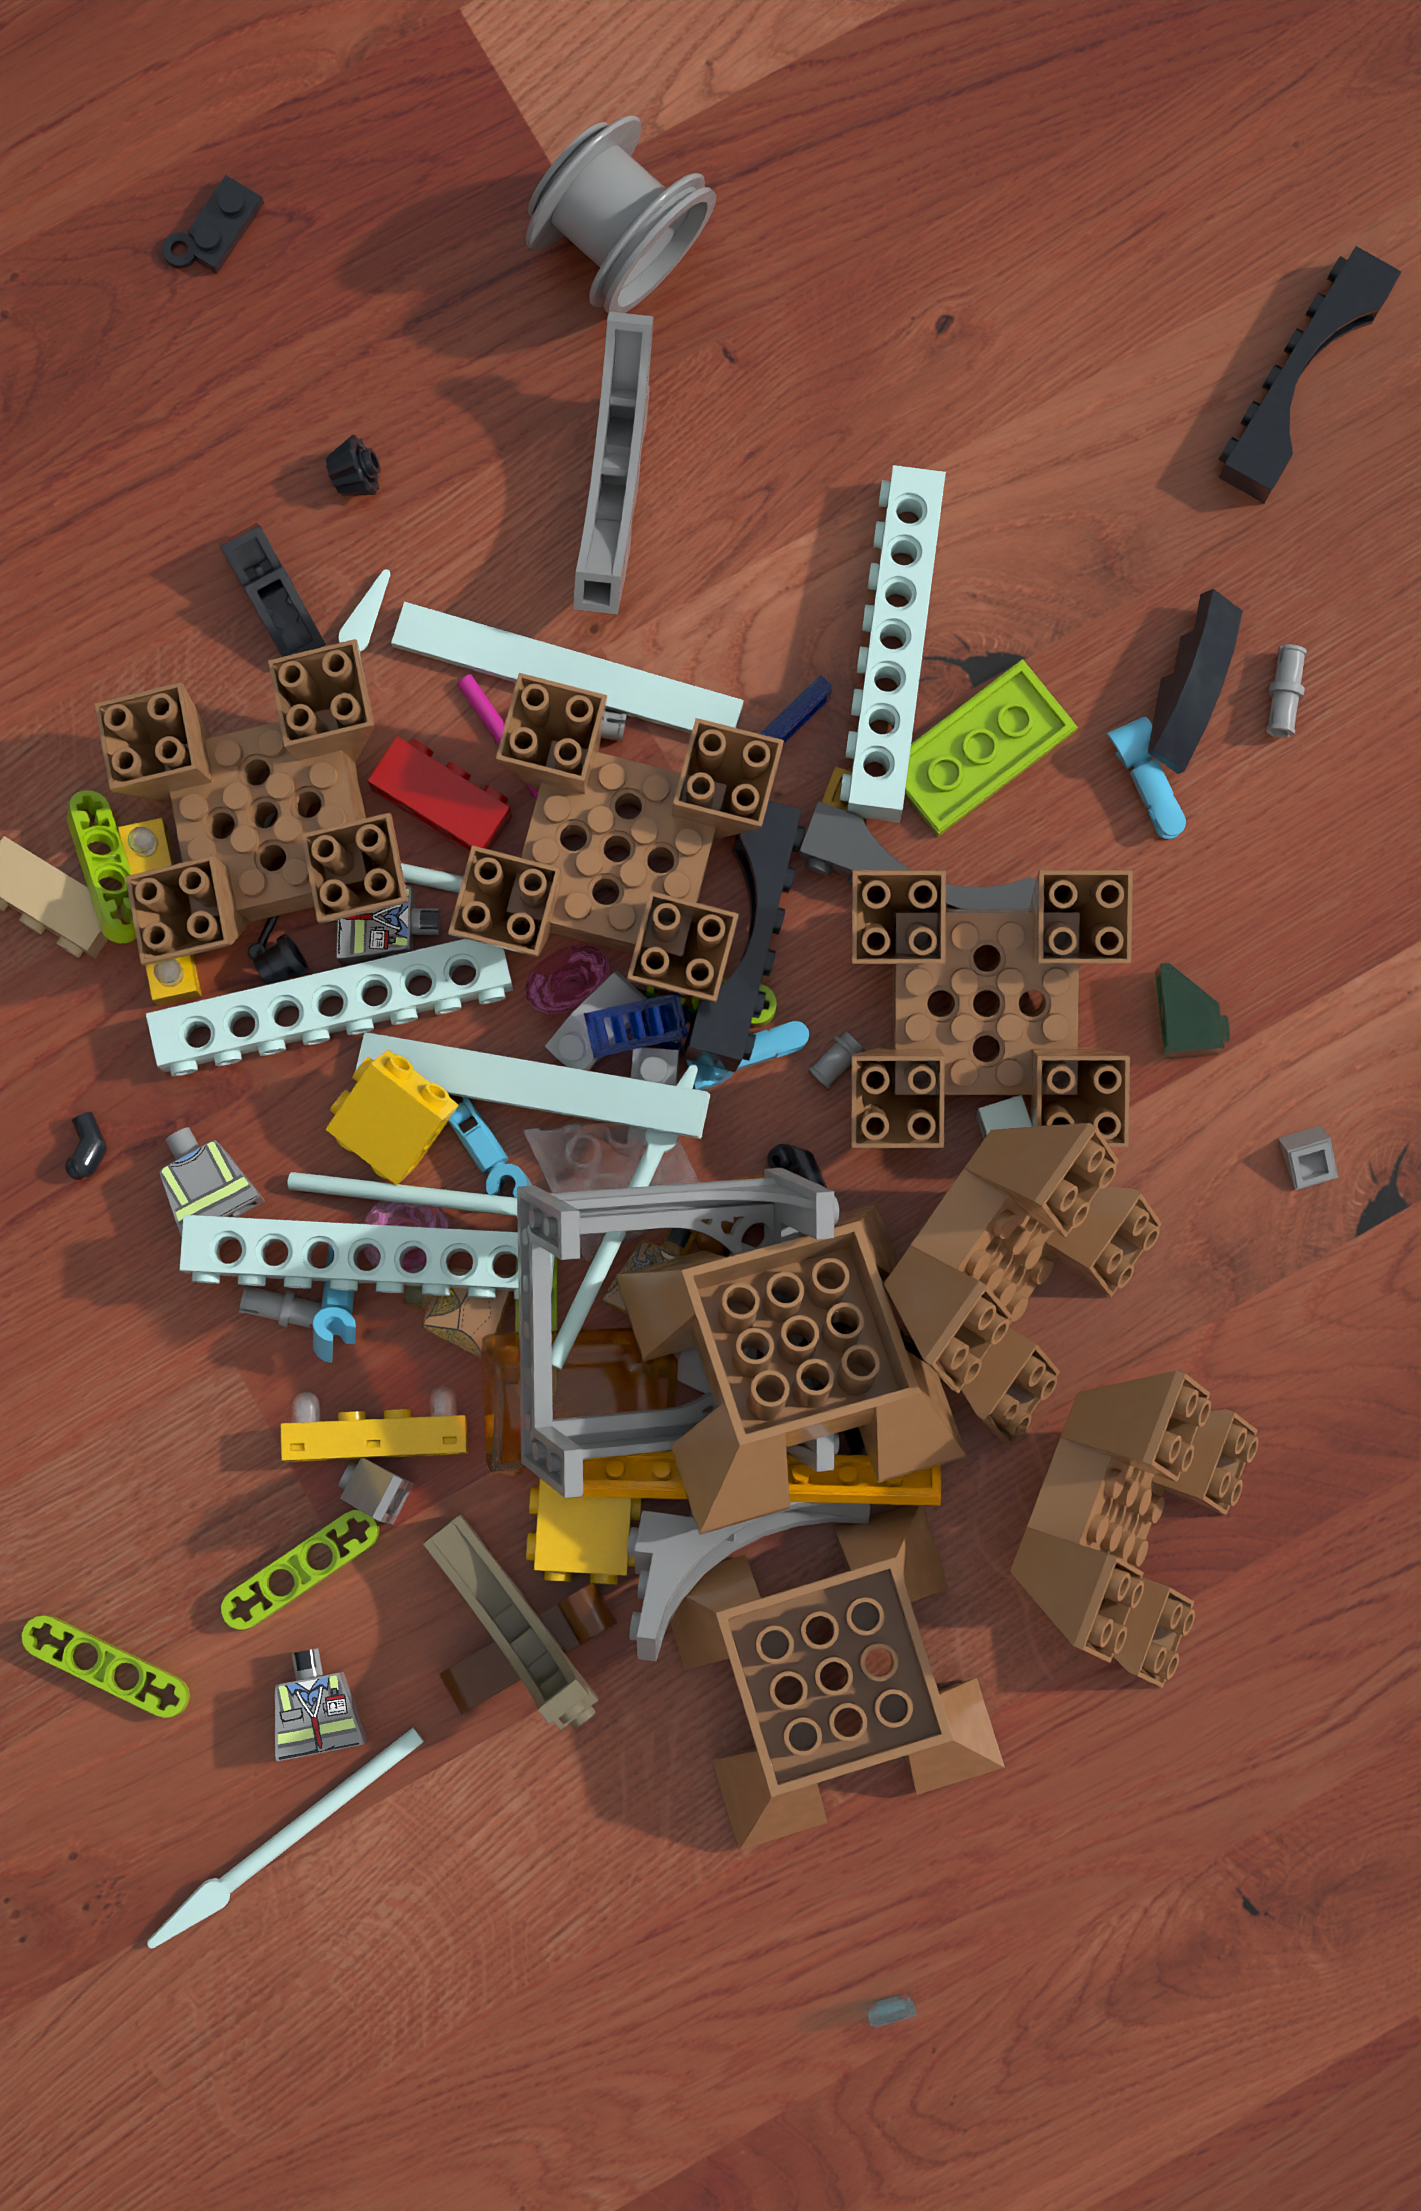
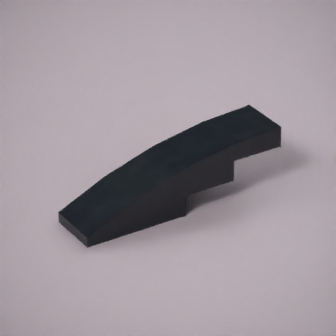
M1215 589L1200 594L1194 631L1180 637L1174 673L1161 678L1148 753L1177 774L1185 771L1207 727L1226 678L1243 610Z

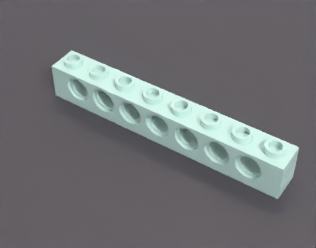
M893 465L891 481L882 480L879 506L887 507L885 522L876 521L873 548L882 550L880 564L871 563L868 589L876 590L874 605H865L862 631L871 632L869 647L860 646L857 673L865 674L863 690L854 689L851 715L860 716L858 732L849 731L845 758L854 759L852 775L843 774L840 794L841 801H848L847 812L867 819L900 823L946 474V472ZM902 512H912L919 520L915 523L907 524L902 522L897 515ZM898 553H906L913 558L914 562L909 565H899L893 561L892 556ZM898 594L904 596L909 603L903 607H894L887 602L886 598ZM887 636H895L902 641L903 646L898 649H888L882 645L881 640ZM881 678H890L896 682L898 688L891 692H885L880 690L875 685V682ZM884 720L892 726L893 730L887 734H877L871 730L869 725L873 721ZM871 762H878L887 769V773L881 777H872L865 772L864 766Z
M462 939L146 1013L157 1066L164 1073L170 1071L171 1076H183L198 1071L197 1065L215 1061V1066H225L240 1062L242 1060L241 1054L259 1051L260 1056L273 1055L285 1051V1044L303 1040L304 1045H315L330 1040L329 1034L347 1030L348 1035L372 1031L374 1029L373 1023L391 1019L392 1025L405 1024L417 1020V1013L435 1009V1014L438 1015L452 1013L462 1008L461 1003L475 999L479 1000V1004L498 1002L506 998L505 992L514 991L503 948ZM463 965L471 966L476 970L475 978L471 983L461 986L452 981V974L456 968ZM416 976H426L432 980L430 990L424 995L415 996L408 992V985ZM373 986L386 988L388 990L386 1000L378 1006L367 1005L364 1002V996L368 989ZM331 996L342 998L344 1004L339 1014L332 1017L321 1014V1004L326 998ZM288 1006L299 1009V1018L294 1025L282 1027L277 1024V1015L280 1010ZM242 1017L254 1018L255 1028L250 1035L246 1037L234 1036L233 1026L238 1019ZM199 1027L209 1028L211 1031L209 1042L200 1048L191 1047L189 1037L192 1031Z
M184 1215L180 1271L192 1274V1282L219 1284L220 1276H237L239 1285L265 1286L266 1278L284 1279V1287L309 1289L312 1287L313 1280L330 1281V1289L341 1291H357L358 1283L376 1284V1292L403 1293L404 1285L422 1286V1294L449 1296L450 1288L468 1289V1297L495 1298L496 1290L514 1291V1299L519 1300L518 1271L510 1278H500L494 1271L495 1261L501 1255L512 1254L518 1258V1232ZM228 1240H239L242 1246L240 1258L231 1264L223 1263L220 1258L221 1246ZM275 1242H284L288 1248L287 1259L279 1266H270L265 1258L267 1248ZM322 1244L331 1245L334 1250L333 1262L326 1268H315L311 1262L313 1250ZM366 1247L378 1248L381 1255L379 1265L371 1271L360 1270L357 1265V1256ZM420 1249L426 1253V1266L418 1273L406 1272L402 1263L405 1254L410 1250ZM461 1251L471 1254L473 1266L467 1274L456 1276L450 1273L448 1263L453 1254ZM550 1253L552 1293L555 1256Z

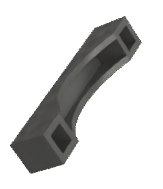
M818 801L799 853V860L806 862L805 868L822 876H830L831 871L848 877L847 883L851 886L852 870H911L882 847L872 836L860 816ZM1028 877L1010 884L984 888L955 886L946 883V909H1029L1036 879Z

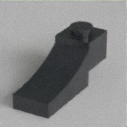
M258 523L218 543L282 657L321 648L326 645L286 570L281 565Z

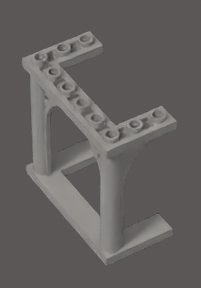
M783 1168L764 1169V1178L548 1193L537 1186L517 1187L521 1463L564 1498L583 1496V1459L672 1450L671 1445L716 1409L710 1391L692 1402L676 1407L553 1419L550 1253L561 1260L580 1259V1234L656 1228H686L713 1237L734 1256L749 1252L743 1251L741 1239L745 1231L755 1223L764 1224V1239L753 1250L803 1237L802 1233L816 1240L834 1238V1224L839 1219V1205L834 1196V1191ZM733 1217H740V1218L734 1223ZM702 1219H709L707 1224L701 1222ZM722 1221L734 1223L730 1233L725 1234L721 1227ZM784 1292L772 1294L781 1303H791L794 1301L789 1294ZM790 1335L787 1337L791 1344L798 1347L804 1338L800 1335ZM748 1347L743 1350V1353L746 1357L756 1360L758 1349ZM838 1433L786 1447V1452L816 1472L834 1470V1455L839 1450Z

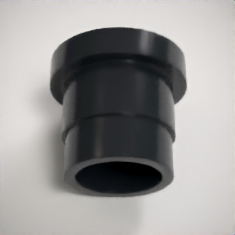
M287 934L278 937L276 945L253 960L259 975L267 985L286 981L296 974L303 976L309 972L305 958Z

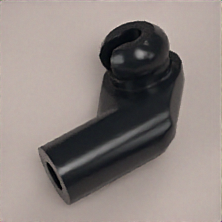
M86 1112L72 1119L80 1143L72 1157L67 1159L65 1169L67 1174L74 1180L90 1177L97 1172L107 1152L106 1142L93 1112Z
M779 1144L769 1151L767 1163L771 1169L783 1168L827 1188L815 1157L810 1151L790 1144Z

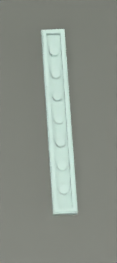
M408 602L403 604L391 642L392 647L515 683L517 682L518 674L523 673L607 695V710L621 714L624 713L628 716L692 734L695 718L736 728L744 700Z
M366 1032L363 1035L356 1066L357 1070L367 1057L375 1060L386 1050H389L393 1054L406 1058L416 1072L429 1082L443 1087L449 1095L698 1139L702 1137L711 1095L707 1091Z

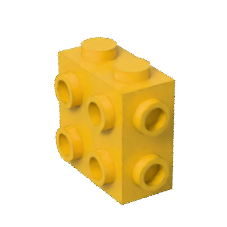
M386 1050L375 1060L367 1057L352 1076L357 1081V1084L351 1092L345 1090L334 1102L330 1111L335 1116L325 1130L336 1138L340 1146L348 1151L355 1152L369 1163L377 1175L398 1185L414 1171L459 1105L449 1097L448 1092L443 1087L429 1082L416 1072L406 1058Z
M541 1478L539 1487L531 1486L529 1514L538 1515L536 1533H528L526 1560L535 1561L534 1570L544 1571V1580L571 1582L572 1573L590 1574V1583L618 1584V1575L628 1576V1566L635 1567L634 1556L627 1555L631 1520L640 1521L641 1498H564Z

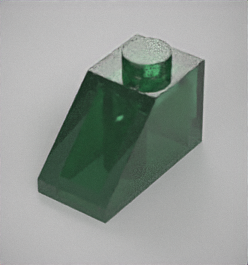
M1161 963L1155 970L1164 1059L1218 1055L1224 1048V1042H1229L1230 1040L1227 1015H1220L1219 1003L1173 965Z

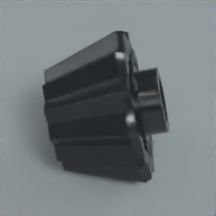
M351 435L325 458L328 476L338 494L341 493L342 496L375 495L377 490L380 489L378 484V473L381 471L379 460L373 449L365 447L362 439L357 438L356 435Z

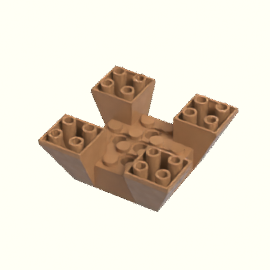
M356 639L268 660L279 721L216 737H211L184 684L181 682L95 703L110 790L116 793L171 802L182 863L125 876L139 956L143 966L230 946L253 921L315 907L317 922L322 924L409 903L392 815L386 813L369 818L365 816L356 762L375 727L359 645ZM270 770L267 781L256 786L258 776L264 771ZM321 802L320 811L315 816L307 818V811L310 806ZM273 813H278L275 824L269 828H264L266 818ZM235 823L232 834L227 838L221 839L223 829L227 825ZM286 855L283 867L277 871H272L273 862L279 856Z
M519 673L496 755V761L538 792L521 858L472 845L448 934L535 957L539 956L551 933L633 954L627 977L628 981L716 1003L739 914L699 904L701 888L714 839L762 828L784 740L695 718L682 772L678 773L599 752L607 695ZM630 803L637 806L641 812L634 819H623L617 814L616 810L621 805ZM573 834L583 837L586 841L584 847L577 851L567 850L561 843L565 837ZM612 846H622L628 850L629 856L624 861L613 862L605 856V852ZM655 857H665L671 861L673 867L666 873H656L650 869L648 863ZM601 888L613 889L618 894L617 900L610 905L599 904L593 896Z
M852 870V964H893V1044L852 1055L851 1148H944V1095H1028L1033 1127L1090 1123L1097 1127L1110 1148H1129L1130 1055L1079 1045L1078 1004L1079 963H1131L1133 870H1038L1029 909H946V870ZM987 944L994 946L997 950L995 962L985 968L976 966L973 956L977 948ZM944 990L951 994L952 1000L949 1008L940 1013L929 1010L927 1002L930 995L935 991ZM983 990L993 991L997 997L994 1008L988 1012H978L973 1007L975 996ZM1029 990L1039 991L1042 996L1039 1008L1033 1012L1021 1011L1019 1008L1021 995ZM986 1035L994 1037L996 1039V1048L991 1055L978 1057L973 1054V1044L979 1037Z
M1090 1123L990 1130L884 1282V1286L923 1360L952 1390L958 1394L962 1390L980 1420L1007 1446H1010L1015 1437L1019 1438L1026 1432L1031 1423L1032 1412L1041 1400L1047 1399L1052 1394L1057 1385V1376L1060 1373L1057 1367L1036 1343L1009 1327L1011 1322L1017 1321L1024 1314L1028 1305V1298L1036 1286L1048 1279L1054 1267V1260H1057L1112 1298L1118 1288H1123L1129 1282L1134 1272V1264L1143 1251H1148L1153 1247L1160 1233L1159 1228L1162 1223L1140 1192L1131 1188L1108 1186L1115 1176L1116 1165L1119 1160L1097 1127Z
M877 1203L840 1212L838 1222L834 1224V1238L816 1240L802 1233L803 1237L727 1258L702 1250L616 1274V1280L643 1362L697 1347L716 1409L671 1445L699 1535L789 1509L786 1447L858 1427L877 1483L966 1457V1452L939 1376L926 1362L905 1349L886 1295L888 1291L884 1286V1282L894 1270L898 1261ZM784 1292L789 1294L794 1301L791 1303H781L772 1294ZM836 1322L845 1323L851 1327L853 1332L850 1334L839 1333L833 1328L832 1324ZM790 1335H800L807 1340L809 1345L804 1347L795 1346L789 1342L787 1337ZM753 1347L760 1350L764 1357L757 1360L750 1359L744 1355L742 1350ZM805 1378L817 1379L824 1388L818 1391L810 1390L804 1386L802 1380Z
M1177 1370L1077 1393L1010 1570L1011 1574L1074 1647L1111 1663L1114 1657L1129 1673L1163 1688L1166 1679L1169 1680L1173 1677L1177 1669L1179 1654L1176 1651L1182 1635L1186 1636L1190 1632L1195 1618V1611L1192 1609L1195 1601L1168 1586L1143 1578L1144 1572L1135 1568L1136 1566H1141L1145 1560L1148 1551V1541L1146 1540L1151 1524L1156 1523L1163 1512V1492L1227 1515L1230 1505L1234 1506L1240 1498L1243 1487L1240 1477L1245 1464L1253 1460L1259 1442L1258 1437H1256L1258 1430L1237 1413L1227 1409L1210 1411L1211 1401L1208 1400L1210 1392L1186 1373Z
M904 1505L871 1515L869 1523H845L833 1527L847 1572L764 1598H760L746 1554L719 1562L705 1573L684 1597L670 1623L684 1670L730 1659L756 1744L755 1747L712 1760L739 1851L828 1823L817 1783L902 1756L905 1758L916 1795L1005 1768L977 1678L938 1689L911 1602L949 1589L923 1505ZM817 1616L827 1618L833 1628L831 1638L823 1644L812 1643L806 1635L808 1622ZM875 1648L885 1649L891 1657L889 1670L879 1676L872 1675L865 1665L867 1654ZM830 1662H838L846 1670V1681L838 1689H827L820 1680L822 1668ZM785 1676L797 1678L802 1686L800 1697L793 1703H783L775 1695L776 1683ZM844 1708L855 1709L860 1715V1726L855 1733L850 1735L840 1734L834 1726L836 1714Z

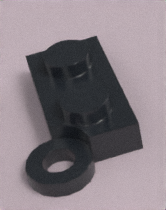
M225 175L189 228L188 234L177 232L165 239L162 245V253L166 262L175 268H186L196 261L217 274L264 205L262 196ZM178 244H184L188 247L187 253L182 257L172 254L173 248Z

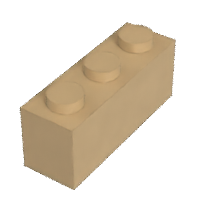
M3 836L0 841V910L4 912L9 905L22 914L19 921L31 930L42 935L45 929L60 937L56 944L73 956L80 958L84 952L96 959L108 938L101 931L88 887ZM117 906L115 919L121 920L122 915Z

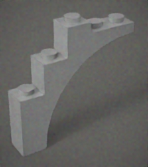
M611 311L608 314L594 460L581 547L575 573L573 606L575 610L618 615L630 557L632 518L638 494L641 450L647 426L653 316Z
M790 1502V1507L787 1510L699 1535L692 1511L690 1512V1517L642 1510L639 1528L631 1527L627 1545V1555H633L635 1558V1574H640L638 1598L644 1599L642 1612H633L629 1634L630 1640L637 1641L638 1659L657 1661L665 1631L681 1601L705 1573L732 1552L761 1537L797 1526L829 1522L869 1523L872 1504Z

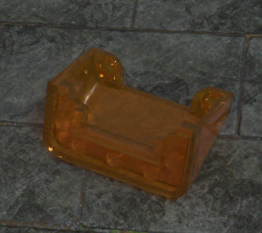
M632 1328L580 1329L562 1370L552 1367L553 1419L675 1407L678 1359L672 1353L643 1362ZM560 1330L551 1331L552 1345ZM519 1332L492 1333L482 1338L481 1346L486 1463L491 1472L514 1476L522 1473V1470L527 1468L521 1463Z

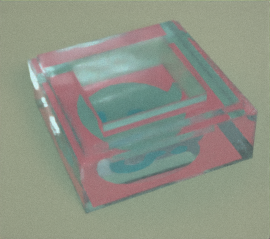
M908 1993L869 2003L865 2007L871 2028L917 2016L913 1999Z

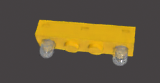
M163 818L118 827L132 875L175 865L168 825ZM193 954L146 965L152 1000L157 1006L202 997Z
M445 1385L434 1388L430 1393V1417L415 1418L411 1417L410 1409L385 1410L384 1419L366 1420V1412L356 1411L338 1413V1421L320 1422L318 1398L311 1392H301L295 1396L292 1402V1423L281 1424L282 1461L305 1462L361 1459V1457L371 1459L469 1454L468 1417L465 1415L457 1416L456 1394L452 1388Z

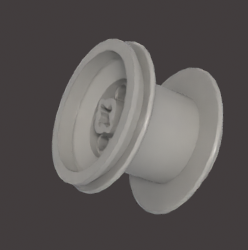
M632 115L620 118L610 125L606 122L597 123L578 136L545 173L536 187L527 209L531 220L525 236L526 246L530 250H542L559 241L562 237H567L600 267L592 283L589 299L593 307H604L608 314L609 311L626 313L631 310L670 274L702 232L713 212L717 196L710 187H705V178L701 173H692L684 176L666 189L631 156L640 138L641 121L637 116Z

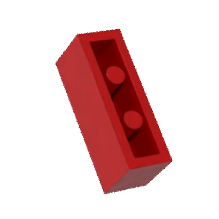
M396 737L367 780L371 790L468 852L471 851L472 845L491 850L512 818L510 807L506 805L508 798L491 786L486 785L482 790L469 782L470 774L458 765L448 762L444 766L431 758L433 751L418 740L411 738L407 743L401 738Z

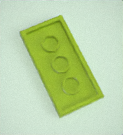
M1022 659L911 744L904 796L935 835L939 837L1075 733L1078 727Z

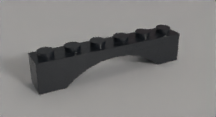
M1355 246L1348 260L1342 256L1338 258L1327 278L1333 285L1326 296L1320 292L1317 293L1305 316L1312 320L1305 331L1299 328L1295 330L1284 349V352L1290 355L1283 368L1275 364L1262 388L1268 391L1261 404L1253 400L1240 424L1247 428L1240 440L1231 437L1218 460L1225 463L1219 476L1220 479L1265 504L1293 455L1290 437V408L1299 377L1310 362L1330 343L1353 330L1373 323L1402 271Z
M768 801L762 828L736 834L732 851L742 870L749 895L750 924L747 944L737 969L720 987L717 1002L704 1000L698 1005L692 1016L682 1059L731 1072L737 1070L742 1059L750 1060L756 1034L749 1033L752 1017L759 1019L766 992L759 991L762 975L769 977L775 959L776 951L769 949L772 934L779 935L785 916V909L778 906L782 892L789 893L795 873V868L788 866L791 851L798 853L804 835L805 827L798 825L801 809Z

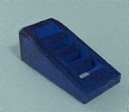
M678 993L659 995L584 1013L593 1058L680 1039L688 1035ZM643 1009H645L648 1027L650 1031V1035L646 1036L642 1015L640 1011ZM625 1013L627 1014L628 1023L632 1036L631 1040L627 1039V1034L622 1014ZM610 1017L615 1039L614 1044H609L604 1018Z

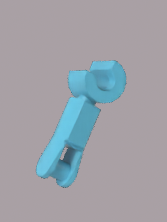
M1145 716L1106 734L1118 751L1116 756L1126 769L1134 766L1135 769L1130 772V775L1145 808L1148 809L1157 834L1163 839L1170 840L1177 837L1184 830L1186 819L1176 798L1173 796L1174 793L1157 759L1150 760L1153 758L1148 753L1152 724Z
M792 1021L771 1028L769 1031L764 1030L754 1033L756 1034V1039L750 1060L742 1059L736 1071L773 1060L774 1057L778 1058L802 1050L809 1038L808 1028L802 1022ZM686 1060L688 1067L696 1065L698 1068L694 1082L696 1090L702 1091L717 1086L734 1074L731 1071Z
M461 1097L463 1101L458 1104V1108L448 1122L482 1175L489 1174L486 1180L488 1195L501 1196L503 1184L509 1180H514L516 1186L513 1190V1195L517 1198V1187L532 1186L530 1179L518 1166L505 1164L509 1158L477 1108L469 1098ZM474 1116L478 1125L463 1133L459 1124Z
M331 1245L328 1246L326 1267L334 1260V1250ZM324 1281L321 1310L315 1315L313 1320V1350L318 1358L332 1363L333 1335L342 1337L346 1344H355L356 1325L352 1316L355 1291L330 1289V1281Z

